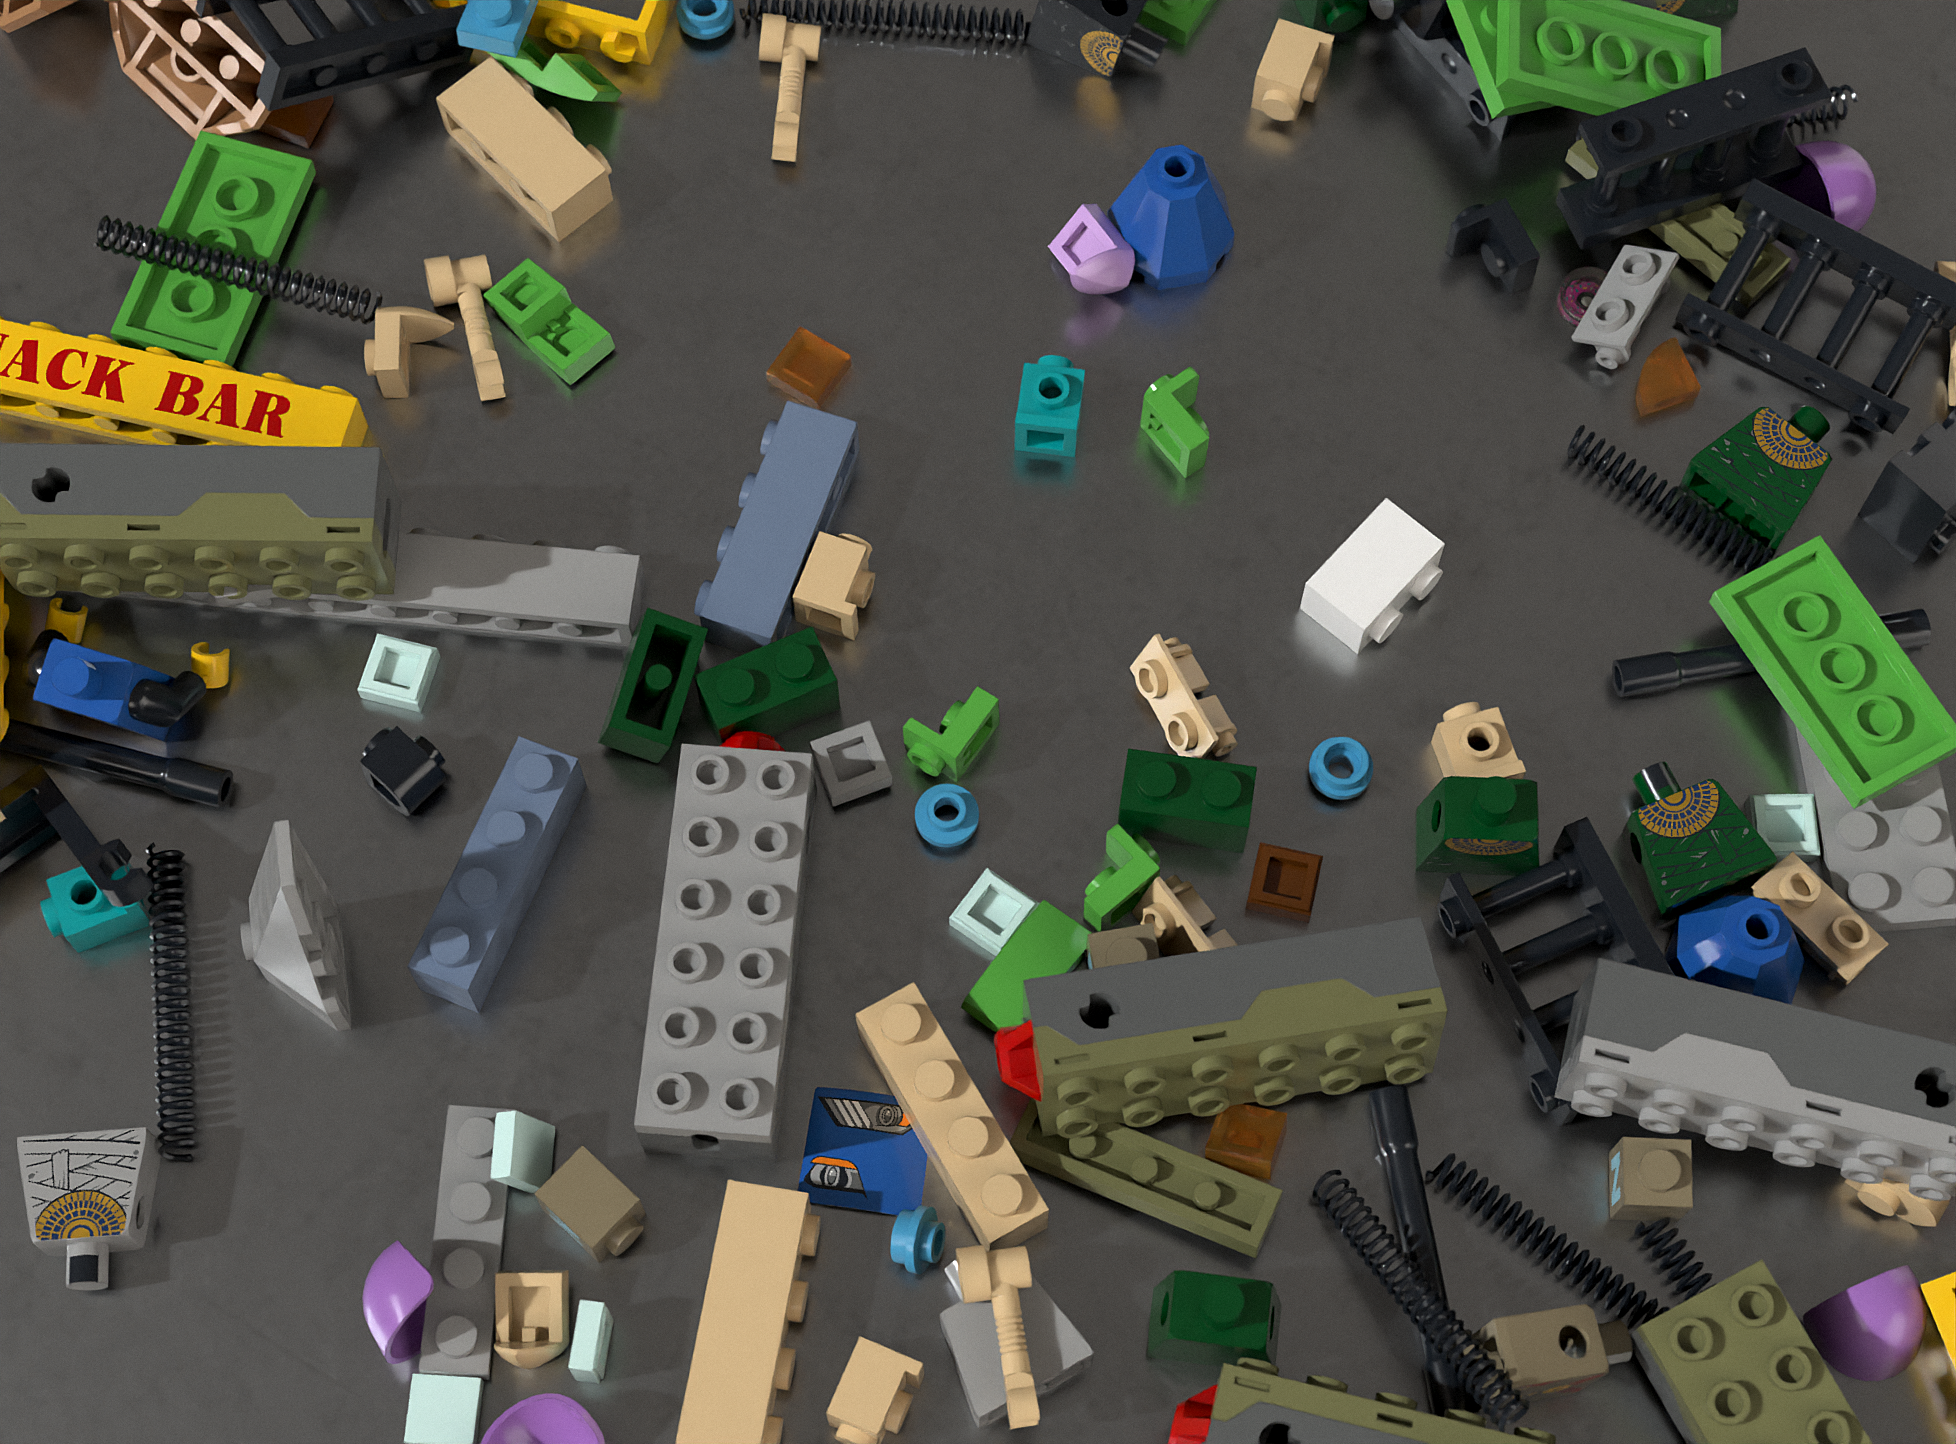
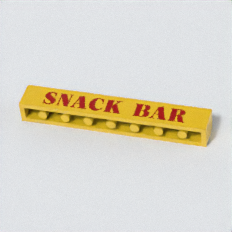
M0 316V413L142 445L361 447L368 428V423L358 398L346 390L335 386H322L320 389L297 385L289 378L276 373H263L260 377L238 372L232 366L217 360H205L201 364L179 359L175 354L158 347H147L145 351L121 346L115 340L103 335L90 334L87 338L65 334L58 328L44 322L34 321L29 325L6 321Z

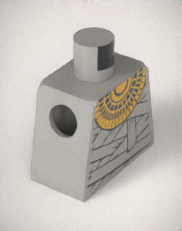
M147 1127L17 1137V1150L32 1242L46 1255L67 1256L66 1288L90 1291L108 1287L109 1252L139 1250L145 1244L161 1155L157 1151L162 1146Z

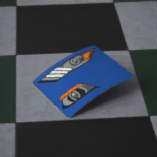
M817 1087L815 1089L798 1191L809 1194L810 1203L861 1209L897 1216L903 1209L915 1211L921 1205L928 1155L896 1098L892 1095L828 1087Z

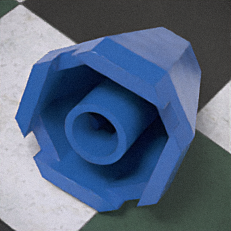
M1182 144L1156 149L1107 211L1108 219L1134 250L1135 264L1133 270L1142 274L1144 282L1157 290L1207 282L1216 270L1217 262L1223 255L1225 258L1234 244L1235 232L1224 190L1204 157Z
M1725 896L1678 917L1674 923L1669 938L1670 941L1664 954V958L1674 976L1792 1004L1805 961L1794 931L1779 905L1754 896Z

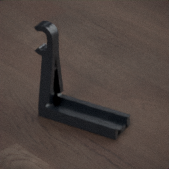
M40 763L0 790V810L6 817V819L0 822V873L58 833L110 904L117 907L132 905L144 898L154 886V883L142 868L130 869L124 877L118 880H111L113 873L117 869L128 865L132 854L121 839L109 841L101 846Z

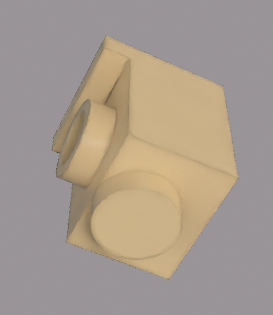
M1279 18L1256 73L1251 107L1263 111L1273 119L1296 122L1304 100L1314 103L1323 77L1326 78L1335 36Z
M819 531L792 596L796 622L853 641L855 640L859 631L857 607L864 608L866 606L875 581V573L869 571L868 559L872 552V547L868 542L851 534L842 533L836 537Z
M1468 702L1455 706L1443 714L1444 722L1437 723L1431 743L1444 778L1449 776L1486 778L1499 776L1507 779H1523L1526 772L1522 760L1517 758L1498 707L1482 711L1479 703ZM1483 740L1487 750L1477 751L1469 744Z
M860 1336L826 1412L829 1425L838 1428L835 1438L843 1444H881L886 1430L897 1434L905 1420L913 1395L905 1392L904 1388L907 1383L920 1388L925 1376L924 1364Z

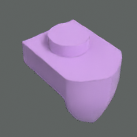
M1082 204L1048 247L1070 274L1071 285L1077 291L1098 295L1122 290L1128 286L1132 277L1135 264L1134 250L1124 240L1121 233L1097 204Z

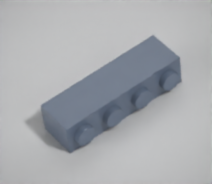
M788 400L779 421L773 419L769 421L761 442L760 453L764 455V459L757 474L749 472L741 488L739 507L743 508L737 525L736 527L728 525L721 536L717 550V561L721 562L717 574L714 581L706 579L703 582L697 595L694 614L699 616L701 626L708 628L705 641L746 654L786 636L795 613L792 596L819 531L827 533L860 450L858 424L856 421Z
M518 737L407 966L420 990L477 1013L480 1012L587 787L578 758L526 738Z

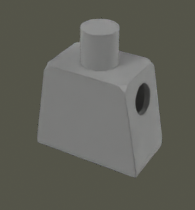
M955 1260L944 1271L961 1301L944 1310L940 1314V1321L973 1419L980 1430L1008 1414L1001 1363L1002 1353L999 1350L1001 1348L998 1344L1000 1340L997 1337L999 1333L996 1331L998 1327L995 1324L997 1320L994 1318L991 1300L968 1304L963 1303L957 1260ZM1031 1275L1032 1287L1018 1289L1022 1311L1021 1317L1023 1318L1022 1324L1024 1325L1023 1331H1025L1024 1337L1026 1338L1025 1344L1027 1345L1026 1351H1028L1031 1373L1038 1397L1092 1366L1094 1352L1088 1342Z

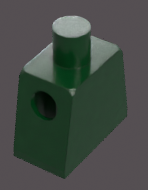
M1174 1270L1153 1289L1146 1357L1223 1367L1224 1363L1237 1366L1238 1359L1250 1358L1276 1366L1282 1304L1274 1284L1263 1280Z

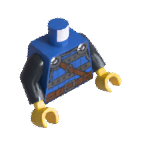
M54 598L49 604L45 629L35 640L21 666L23 682L26 686L35 689L33 700L52 708L165 742L169 727L176 724L205 695L206 688H219L228 683L230 649L226 648L220 653L209 654V643L199 642L191 647V671H183L174 678L141 664L77 645L82 640L88 608L83 605L79 612H66L61 610L62 598Z

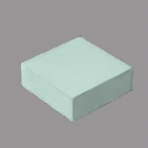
M377 633L357 689L360 697L421 713L441 657L438 649Z
M1758 794L1748 796L1745 801L1746 818L1773 851L1778 860L1777 862H1781L1792 851L1803 862H1816L1821 853L1814 794Z
M987 868L949 917V925L994 956H997L1040 903Z
M516 1110L498 1112L495 1120L491 1179L531 1194L535 1193L551 1177L555 1126Z
M580 1300L568 1366L576 1381L600 1384V1380L604 1379L614 1319L603 1302Z
M412 1373L404 1443L477 1444L484 1381L477 1377Z

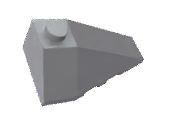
M290 821L274 822L248 899L250 921L241 923V942L247 961H254L270 983L338 1032L352 1030L339 906Z

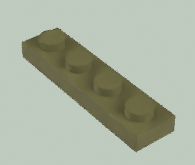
M1581 137V140H1578L1569 148L1565 162L1586 179L1596 177L1599 168L1593 156L1589 153L1583 137ZM1722 203L1648 227L1649 230L1715 283L1745 233L1742 227L1743 222L1733 218L1735 213ZM1767 243L1738 293L1736 300L1748 309L1787 271L1792 259L1772 243Z
M1033 1098L1030 1099L1009 1142L1023 1164L1253 1258H1257L1282 1199L1283 1190L1115 1122L1098 1124L1095 1131L1082 1137L1065 1138L1059 1134L1042 1137L1036 1102Z

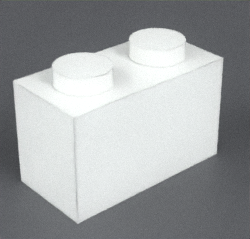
M1386 498L1305 583L1300 609L1358 655L1372 639L1380 644L1394 631L1403 617L1399 610L1412 596L1420 601L1433 589L1443 573L1438 568L1445 543Z

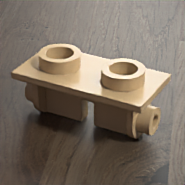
M1160 634L1154 635L1131 665L1130 670L1135 677L1140 693L1147 698L1164 728L1169 745L1179 756L1204 759L1211 749L1215 756H1222L1232 751L1238 745L1234 738L1237 728L1229 719L1217 696L1212 695L1199 700L1194 696V693L1205 691L1209 686V682L1192 654L1191 647L1188 644H1181L1177 637L1163 641Z
M1793 851L1751 887L1753 889L1751 894L1754 897L1781 907L1794 934L1798 933L1806 940L1801 947L1829 973L1827 977L1831 981L1838 977L1847 986L1865 968L1864 966L1888 945L1863 918Z
M1173 875L1165 881L1160 876L1155 878L1132 911L1141 925L1153 923L1157 946L1166 957L1238 946L1225 928L1207 938L1202 930L1212 925L1217 918L1194 890L1190 881L1182 882L1177 875Z

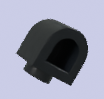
M398 726L393 730L387 727L379 731L365 747L364 757L360 760L367 784L396 810L406 816H409L446 780L445 775L440 769L446 761L438 749L421 735L412 740Z

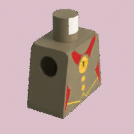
M1588 1304L1495 1318L1474 1333L1471 1338L1480 1340L1479 1349L1488 1350L1487 1359L1496 1360V1369H1503L1505 1371L1504 1379H1511L1513 1381L1512 1389H1519L1521 1391L1520 1400L1527 1399L1529 1403L1581 1391L1609 1373V1365L1629 1361L1632 1356V1343L1626 1325L1621 1320L1597 1324L1594 1311ZM1471 1345L1468 1348H1466L1461 1353V1356L1463 1357L1467 1353H1469L1473 1349L1474 1345ZM1482 1354L1474 1358L1466 1368L1478 1362ZM1490 1365L1482 1368L1474 1378L1486 1372ZM1499 1375L1488 1380L1482 1388L1493 1383ZM1504 1385L1500 1387L1497 1391H1495L1491 1398L1501 1393L1507 1385ZM1471 1395L1475 1414H1483L1482 1405L1477 1404L1474 1401V1395ZM1515 1395L1506 1399L1499 1408L1508 1404ZM1494 1404L1488 1405V1407L1492 1409Z

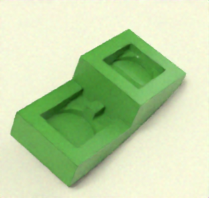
M526 34L516 58L488 52L518 76L555 94L573 99L616 102L622 94L612 82L581 54L555 53L551 58Z
M529 258L483 294L487 304L543 362L570 385L616 348L610 333L574 305L566 288Z
M1043 900L994 958L963 1000L961 1008L994 1032H997L1000 1027L1022 1024L1023 980L1072 972L1085 958L1087 935L1092 932L1046 900Z

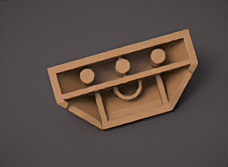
M104 0L109 3L110 25L122 71L195 140L201 130L230 137L261 128L271 112L267 110L256 95L266 56L233 11L201 18L195 10L197 0Z

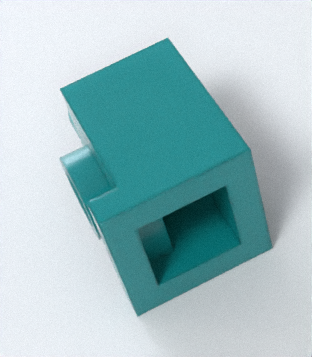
M1058 355L1043 356L1038 359L1037 364L1024 363L1018 409L1015 418L1014 450L1075 457L1084 395V369H1075L1071 360Z
M130 863L120 867L113 873L111 880H118L124 877L130 869L134 868ZM83 866L46 879L51 897L40 901V905L47 926L53 937L64 934V937L78 953L149 926L151 918L144 898L124 907L110 904ZM95 896V898L88 904H77V902Z

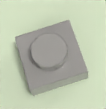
M870 720L810 741L812 755L832 806L893 785L891 772Z

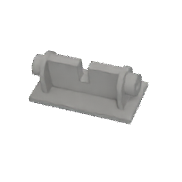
M1624 245L1571 337L1572 340L1594 345L1597 350L1595 356L1597 362L1606 368L1615 369L1619 364L1626 363L1631 356L1630 348L1640 332L1639 328L1642 322L1647 320L1660 295L1666 293L1671 286L1669 275L1679 259V254Z

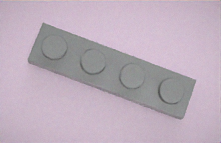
M448 1105L430 1274L433 1278L434 1286L426 1300L419 1363L420 1374L477 1377L482 1380H489L495 1328V1273L501 1269L509 1185L491 1179L495 1120L498 1112L515 1111V1109Z

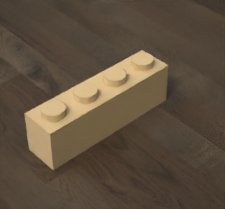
M913 982L856 1013L858 1036L892 1095L896 1098L979 1244L984 1245L985 1251L1015 1247L1047 1229L1049 1215L1047 1205L915 983Z
M728 1180L675 1444H780L783 1417L772 1416L777 1389L789 1390L796 1349L785 1347L790 1321L801 1323L804 1316L808 1282L798 1280L803 1254L815 1255L821 1223L820 1215L811 1214L812 1208L808 1193Z

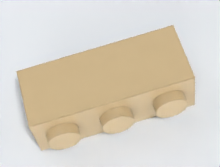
M492 56L436 97L445 130L558 242L562 241L613 201L608 177L612 171L603 154L592 144L584 147L572 136L573 131L569 123L556 108L550 106L548 109H545L535 99L534 92L527 80L512 71L507 72Z

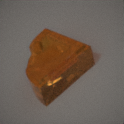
M1676 337L1668 339L1656 347L1642 367L1636 392V402L1641 416L1698 396L1701 386Z

